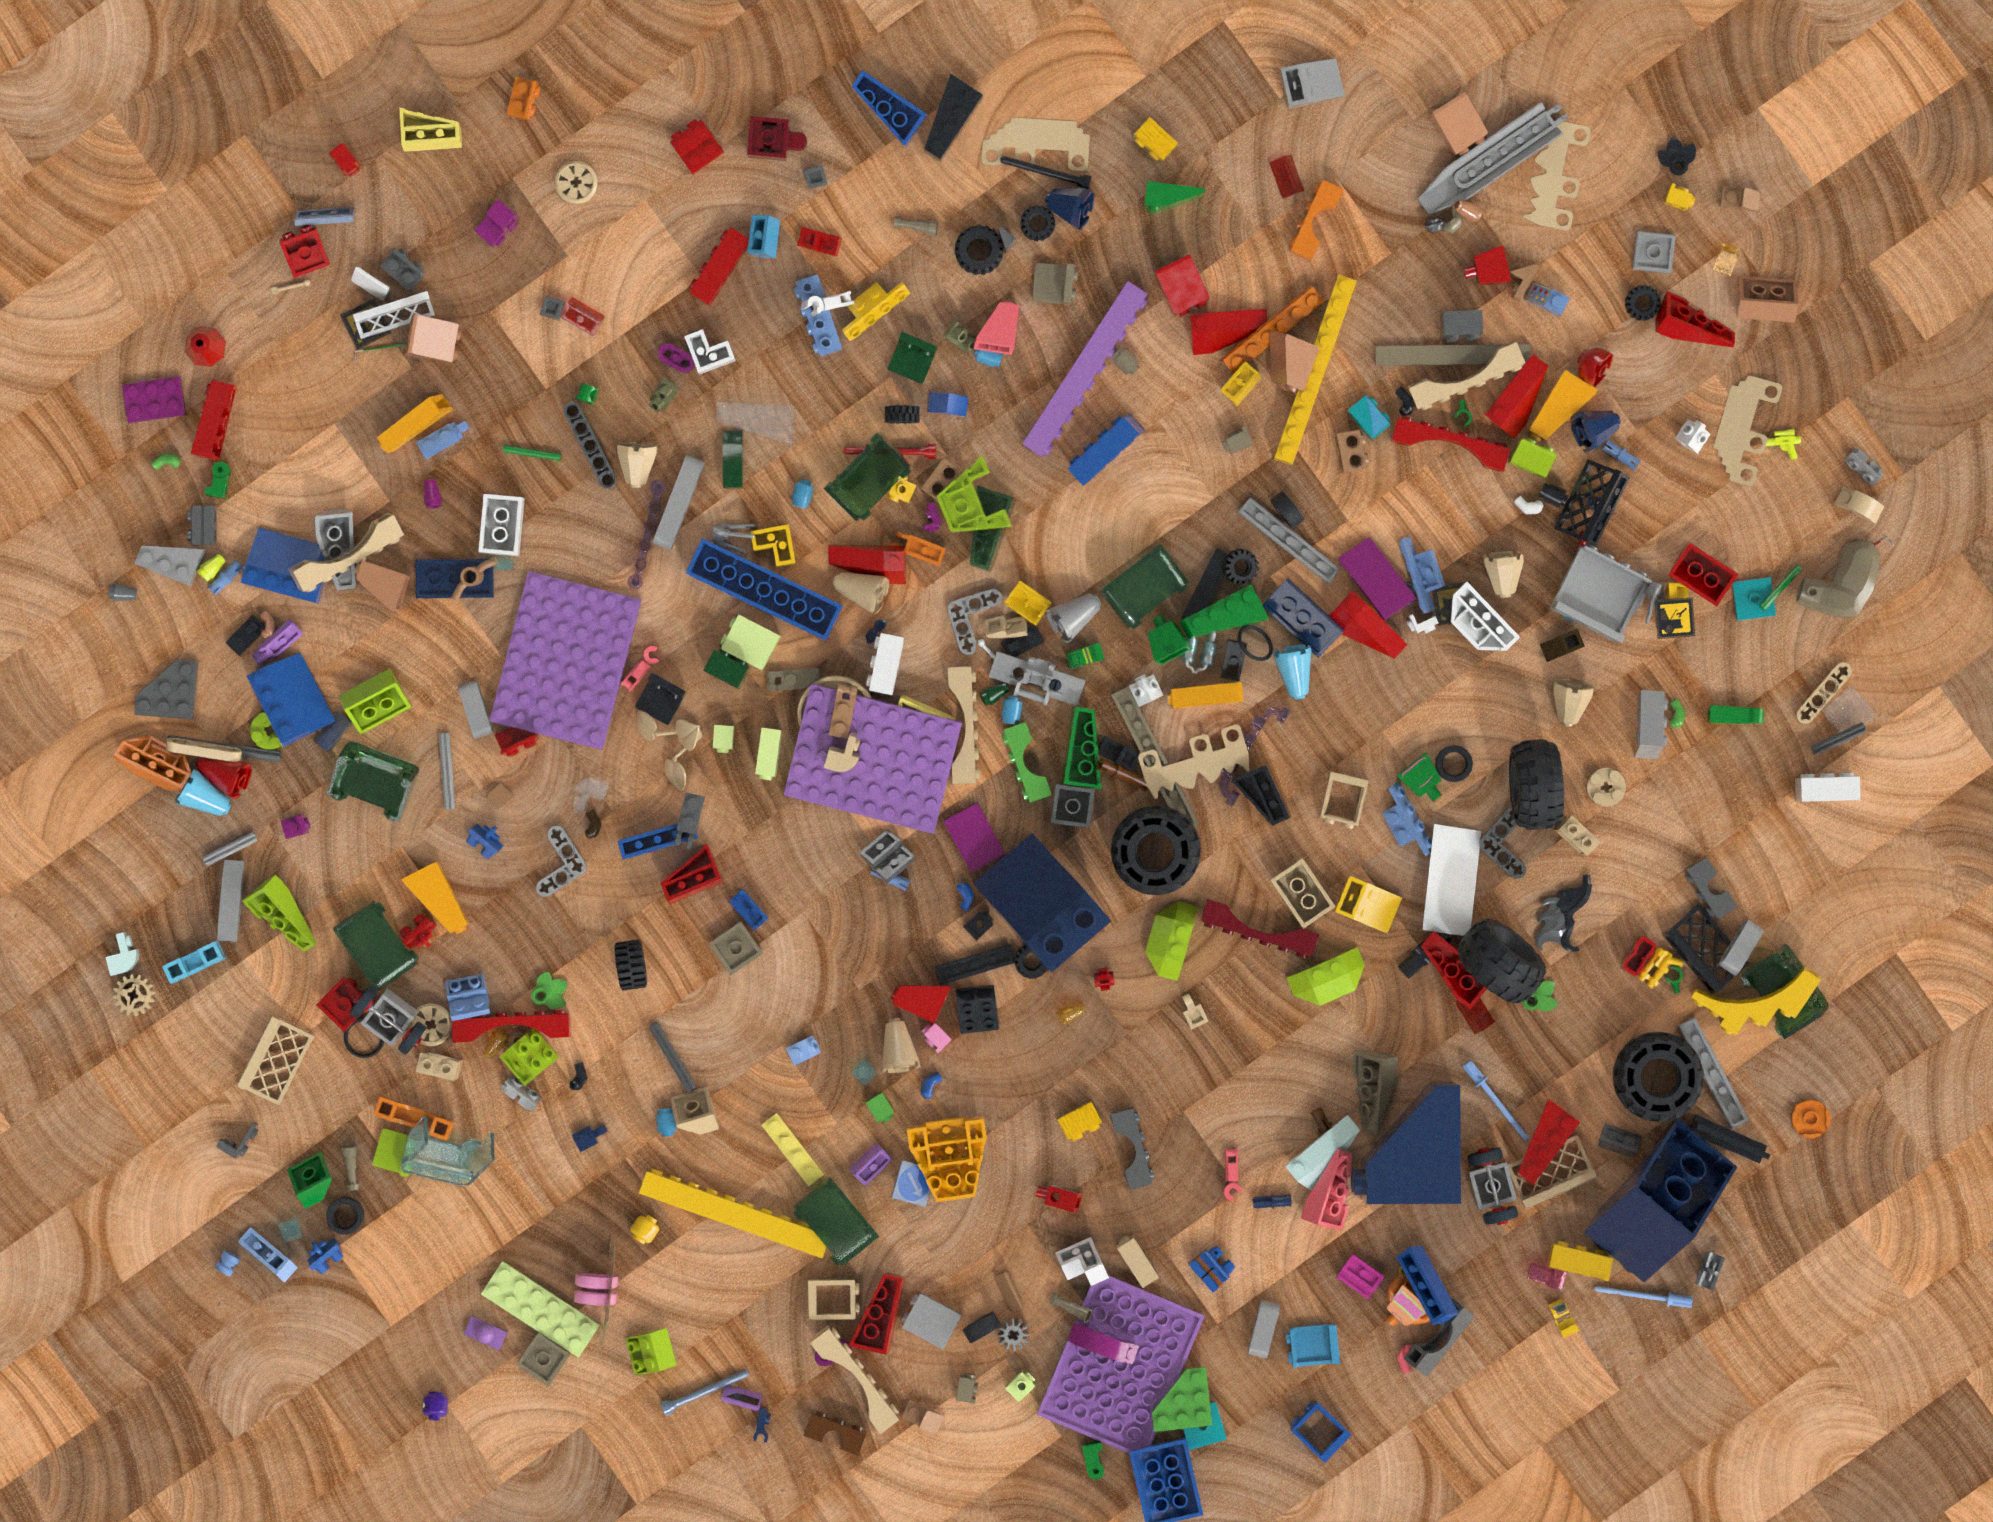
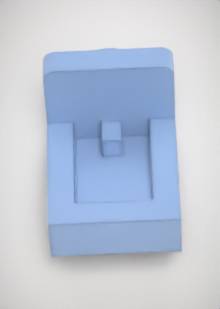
M810 1036L786 1048L794 1066L821 1053L819 1044L814 1036Z

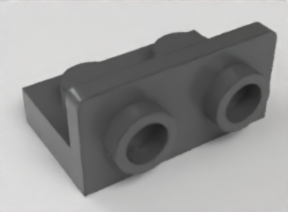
M393 248V252L382 263L381 267L411 292L425 276L422 272L424 268L416 261L414 263L410 262L407 259L409 255L403 249L397 250Z

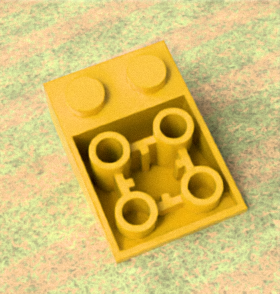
M1348 876L1333 912L1388 934L1402 897Z

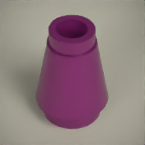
M425 480L424 505H426L427 509L441 507L443 500L436 480Z

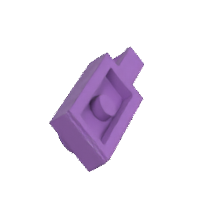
M289 619L252 654V657L259 665L263 664L267 659H275L302 636L303 632Z

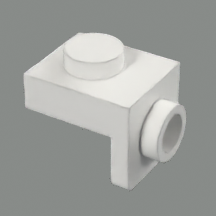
M1413 614L1408 616L1409 620L1407 621L1411 632L1415 631L1416 634L1423 630L1426 634L1436 629L1434 625L1438 624L1436 617L1417 624Z

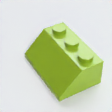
M390 668L339 695L345 712L360 735L411 708V704Z

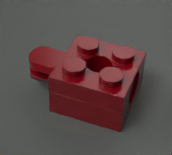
M750 116L747 156L748 158L787 161V151L804 150L807 146V138L802 132L789 131V119Z

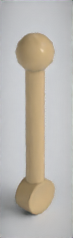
M305 279L303 282L280 288L272 287L271 293L277 295L280 291L303 285L309 286L311 282L309 279Z

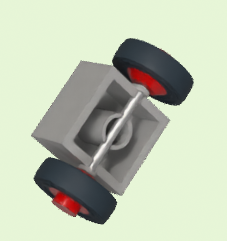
M368 986L363 993L359 992L353 1000L355 1004L349 1013L353 1017L359 1018L363 1012L368 1010L360 1024L391 1047L402 1035V1042L398 1050L406 1055L413 1047L416 1048L422 1041L421 1036L426 1030V1027L420 1022H417L408 1031L406 1029L415 1018L418 1010L388 988H386L375 1004H372L373 998L378 991L372 986Z
M1499 1147L1477 1149L1478 1152L1467 1156L1470 1166H1483L1467 1171L1477 1209L1481 1210L1494 1206L1492 1211L1483 1214L1484 1223L1487 1225L1495 1223L1497 1225L1506 1224L1508 1220L1518 1217L1516 1206H1502L1504 1203L1517 1200L1508 1164L1506 1161L1491 1164L1503 1158L1502 1150Z

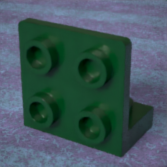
M901 332L899 342L888 365V370L923 384L938 347Z

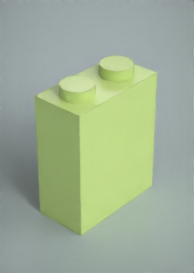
M738 614L737 618H732L728 626L731 628L729 634H724L721 639V649L763 671L781 636Z
M761 728L755 772L756 775H759V779L771 780L772 777L777 775L782 739L781 730Z

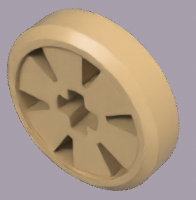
M568 162L556 174V191L564 201L570 204L586 203L597 191L598 179L596 173L584 162ZM575 178L582 181L578 188H574V185H571V181H574Z
M435 1003L424 1004L416 1009L418 1012L409 1024V1028H413L417 1022L422 1023L426 1027L421 1036L422 1041L420 1044L436 1046L445 1042L452 1032V1020L448 1010ZM433 1019L435 1021L434 1024L436 1025V1028H431L429 1030L427 1028L428 1025H426V1022L432 1021Z

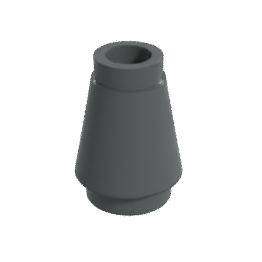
M115 582V584H110L108 599H112L113 602L136 600L137 589Z

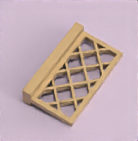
M271 1015L237 1083V1087L280 1105L314 1035ZM280 1025L289 1029V1036L279 1038L277 1031ZM302 1034L308 1037L305 1045L297 1047L294 1039L295 1036ZM292 1038L295 1048L284 1052L281 1041ZM279 1042L282 1053L271 1056L269 1052L270 1045ZM296 1051L298 1055L297 1062L288 1065L285 1054ZM283 1055L286 1066L275 1069L272 1059ZM270 1060L273 1070L262 1073L260 1069L261 1063ZM287 1068L290 1076L287 1080L280 1082L276 1072ZM274 1073L277 1083L266 1086L263 1076ZM261 1077L264 1088L256 1090L250 1087L253 1079ZM279 1085L281 1093L278 1099L270 1097L268 1089Z
M1578 1135L1569 1138L1565 1142L1563 1150H1559L1562 1154L1558 1163L1555 1161L1550 1162L1557 1165L1554 1175L1542 1173L1552 1178L1550 1185L1546 1187L1538 1185V1178L1536 1183L1533 1184L1532 1193L1526 1196L1523 1195L1521 1190L1523 1182L1526 1181L1521 1177L1515 1176L1512 1170L1513 1167L1520 1165L1523 1159L1508 1165L1511 1179L1524 1209L1597 1178ZM1576 1141L1578 1146L1576 1155L1565 1151L1568 1143ZM1564 1153L1575 1157L1571 1168L1560 1164ZM1576 1159L1585 1161L1588 1169L1583 1171L1573 1169ZM1559 1166L1570 1170L1567 1178L1561 1179L1555 1176Z

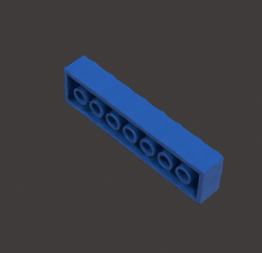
M703 538L686 571L687 575L826 642L843 608V605Z

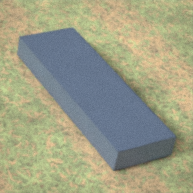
M354 207L296 211L295 226L354 222Z

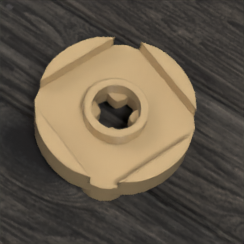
M1601 768L1596 770L1588 779L1586 791L1594 803L1599 806L1609 807L1623 799L1626 784L1618 771L1611 768ZM1604 782L1611 785L1608 793H1605V790H1601Z

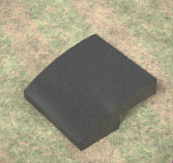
M888 829L859 852L864 861L887 884L915 861V855L901 844V840Z

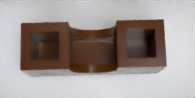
M817 1410L816 1413H811L803 1436L822 1442L827 1432L837 1431L843 1439L840 1449L857 1456L859 1455L867 1433L864 1431V1427L853 1424V1426L847 1425L845 1420L835 1417L833 1420L828 1418V1414Z

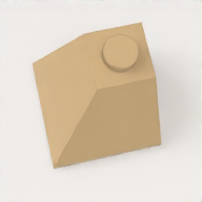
M708 1087L670 1097L677 1128L700 1135L719 1129Z

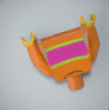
M1400 1266L1398 1269L1399 1275L1394 1277L1388 1287L1386 1300L1389 1304L1387 1310L1391 1314L1386 1320L1391 1326H1395L1399 1321L1405 1326L1427 1323L1430 1319L1407 1278L1403 1279L1406 1277V1274H1402V1267Z

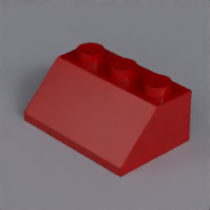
M1688 541L1668 575L1717 607L1739 574Z

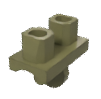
M953 320L943 336L964 353L967 350L972 352L976 336L958 321Z
M664 377L649 399L651 401L649 407L655 412H658L660 409L665 412L680 388L674 382H669L667 377Z

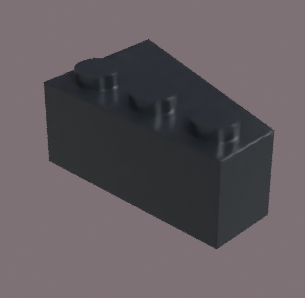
M1269 764L1231 780L1272 826L1292 817Z

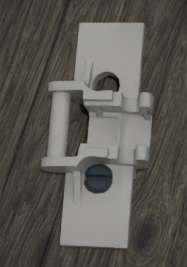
M999 651L996 653L989 674L991 678L1015 685L1016 688L1013 696L1017 697V695L1041 702L1044 706H1047L1049 697L1077 706L1086 681L1055 669L1056 664L1032 656H1030L1029 660H1023ZM1020 667L1024 670V675L1016 677L1013 670ZM1029 682L1039 685L1047 691V694L1044 696L1020 688L1021 683L1027 684Z

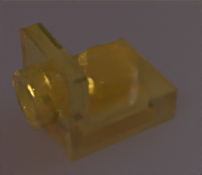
M1721 244L1712 270L1730 277L1739 257L1737 247L1731 244Z

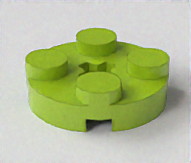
M262 712L252 721L250 727L251 738L257 746L267 750H274L281 747L282 744L276 733H271L270 736L267 735L265 728L269 727L271 723L266 713Z

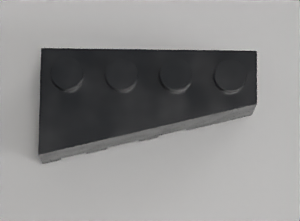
M950 74L924 148L925 153L940 163L983 99V94Z

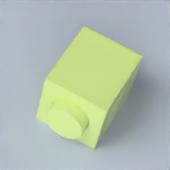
M714 725L713 748L717 749L718 753H728L729 750H733L734 726Z

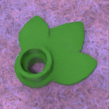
M549 972L541 974L537 979V987L531 993L532 1001L537 1005H546L550 1009L564 1007L567 1003L561 995L567 988V981L562 979L552 980ZM539 992H543L545 994V997L543 999L538 998L537 995Z
M1543 981L1531 996L1535 1000L1533 1004H1529L1528 999L1522 1001L1524 1008L1528 1010L1539 1009L1543 1012L1554 1009L1558 1003L1550 996L1554 991L1555 983Z

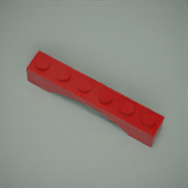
M1407 416L1396 419L1390 442L1408 447L1431 440L1451 442L1468 450L1479 460L1484 468L1502 473L1505 470L1510 449L1506 448L1507 444L1501 442L1491 444L1488 443V439L1478 436L1476 439L1469 437L1468 433L1461 431L1455 434L1450 432V428L1439 426V429L1431 427L1432 424L1421 421L1419 424L1413 422V418Z
M553 1010L554 1014H546V1011H534V1015H526V1012H515V1016H507V1012L495 1013V1017H488L485 1014L476 1016V1018L452 1021L453 1043L473 1042L488 1030L509 1024L532 1027L549 1038L571 1037L570 1013H565V1010Z

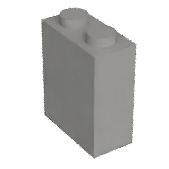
M922 1292L919 1295L915 1294L910 1303L913 1306L909 1313L905 1312L901 1319V1322L904 1323L902 1328L944 1349L962 1314Z

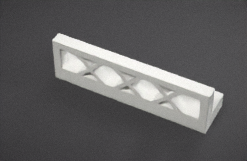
M425 291L353 314L360 338L363 339L410 324L413 314L432 317L435 314L428 292ZM427 302L429 313L421 315L415 312L419 304ZM406 309L411 312L409 319L403 321L397 318L400 310ZM384 315L393 318L390 325L386 327L378 323L381 316ZM366 321L373 323L372 330L363 334L360 323Z

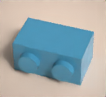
M752 215L748 254L758 258H776L780 226L779 219L769 215Z

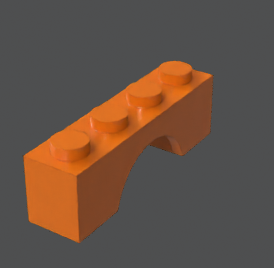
M1322 180L1321 184H1316L1312 193L1315 195L1313 202H1308L1304 210L1307 212L1305 220L1301 218L1296 228L1300 231L1297 237H1292L1288 245L1291 247L1290 253L1309 262L1312 261L1320 243L1313 234V219L1323 210L1335 209L1344 189L1325 180Z
M383 1095L379 1097L373 1114L392 1122L410 1126L445 1141L450 1139L455 1125L453 1120Z

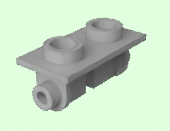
M1855 447L1844 461L1851 469L1862 476L1865 482L1873 486L1884 475L1883 469L1874 461L1867 464L1866 461L1869 457L1861 449Z
M513 1075L501 1087L504 1090L503 1092L513 1100L517 1095L521 1098L517 1103L527 1111H533L542 1099L535 1090L524 1086Z

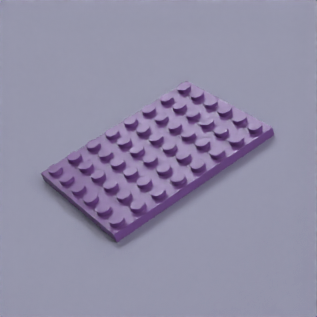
M528 571L490 722L603 750L642 600Z
M811 683L784 795L934 834L962 722L857 695L849 735L851 732L858 734L857 740H860L858 751L853 752L861 754L856 765L848 771L837 772L824 768L830 746L845 750L848 739L829 735L837 689ZM843 693V698L850 699V694Z
M1108 1275V1279L1092 1286L1090 1285L1082 1307L1087 1306L1092 1309L1089 1321L1084 1323L1078 1320L1077 1317L1075 1323L1138 1345L1139 1348L1133 1364L1099 1355L1067 1341L1037 1415L1129 1453V1451L1152 1444L1156 1434L1153 1427L1152 1411L1179 1379L1205 1315Z

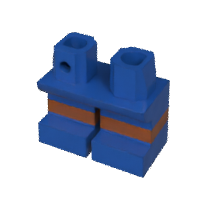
M1217 1245L1208 1251L1207 1249L1188 1263L1213 1293L1222 1283L1230 1278L1229 1274L1235 1268V1265L1229 1259L1222 1265L1216 1261L1223 1254Z

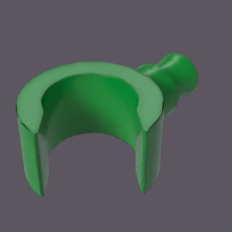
M1465 399L1459 400V410L1455 413L1454 419L1459 413L1467 414L1468 421L1463 426L1466 427L1471 423L1472 415L1466 410Z
M1671 966L1678 972V978L1675 981L1667 977L1664 978L1668 983H1671L1674 994L1680 993L1679 982L1682 980L1683 973L1680 968Z

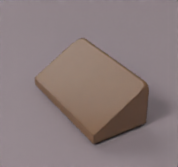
M1005 1270L995 1275L994 1279L1009 1310L1013 1311L1024 1306L1008 1272Z

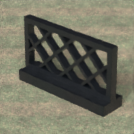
M1588 459L1554 529L1596 547L1630 477L1620 470H1614ZM1591 467H1596L1598 473L1589 477L1588 473ZM1612 473L1610 481L1604 483L1603 476ZM1599 478L1601 485L1593 489L1591 481ZM1587 484L1589 491L1581 494V487ZM1603 490L1601 499L1596 500L1594 493ZM1591 496L1592 503L1584 506L1582 499ZM1579 501L1580 509L1572 512L1571 507L1573 503ZM1594 507L1593 515L1587 518L1586 510ZM1582 513L1584 520L1575 524L1574 516ZM1570 518L1572 526L1565 529L1562 528L1564 521ZM1585 525L1586 529L1581 536L1578 534L1577 528Z
M1700 904L1662 934L1711 994L1719 992L1734 977L1727 970L1726 978L1722 982L1716 977V969L1725 970L1717 966V955L1723 956L1724 954L1717 953L1718 942H1725L1729 946L1731 941ZM1697 911L1703 916L1702 924L1692 923L1693 914ZM1680 925H1689L1688 936H1682L1677 931V928ZM1692 926H1702L1701 937H1692ZM1706 927H1712L1715 930V939L1705 938ZM1691 939L1701 940V951L1692 949ZM1705 941H1715L1714 952L1704 951ZM1704 954L1714 955L1713 966H1708L1703 962ZM1748 961L1745 962L1742 969L1749 964Z
M1696 1114L1690 1125V1128L1703 1139L1759 1164L1762 1158L1769 1160L1771 1154L1765 1152L1767 1145Z

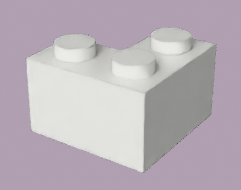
M703 329L685 336L699 375L736 361L728 341L710 347Z
M1091 1237L1056 1252L1067 1280L1085 1273L1092 1286L1109 1278Z

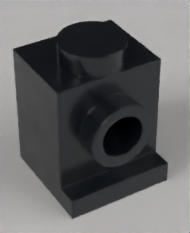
M979 911L963 927L977 941L993 926L991 923L993 918L986 911L984 913ZM977 921L983 922L982 928L976 927Z

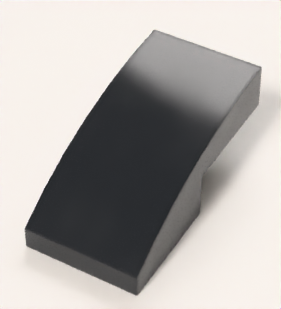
M1107 736L1103 737L1098 746L1099 755L1133 771L1138 761L1139 753Z

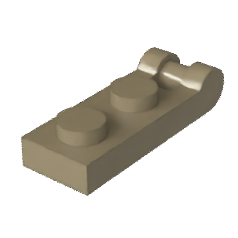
M820 668L765 672V676L768 678L766 690L769 692L807 689L811 683L820 679ZM775 677H781L782 685H776Z

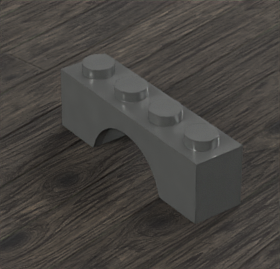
M1133 1108L1110 1113L1115 1133L1127 1136L1135 1147L1134 1160L1125 1169L1129 1190L1151 1185V1180L1155 1179L1153 1169L1148 1168L1147 1165L1150 1157L1148 1150L1143 1149L1142 1142L1145 1141L1143 1130H1139L1137 1123L1140 1122L1138 1111L1134 1112Z
M1453 1298L1451 1300L1458 1314L1447 1322L1441 1323L1431 1339L1424 1343H1415L1403 1358L1426 1377L1475 1317Z

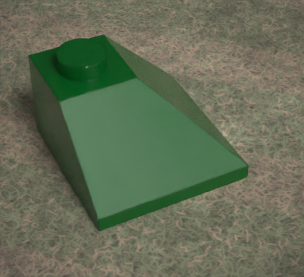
M321 1151L287 1169L294 1192L305 1209L324 1199L332 1178Z

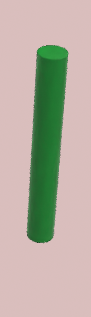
M509 445L503 446V453L561 461V453Z
M1796 565L1759 605V608L1765 611L1802 571V568Z

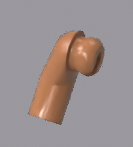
M266 610L259 615L265 624V629L261 631V635L265 639L272 636L276 631V623Z

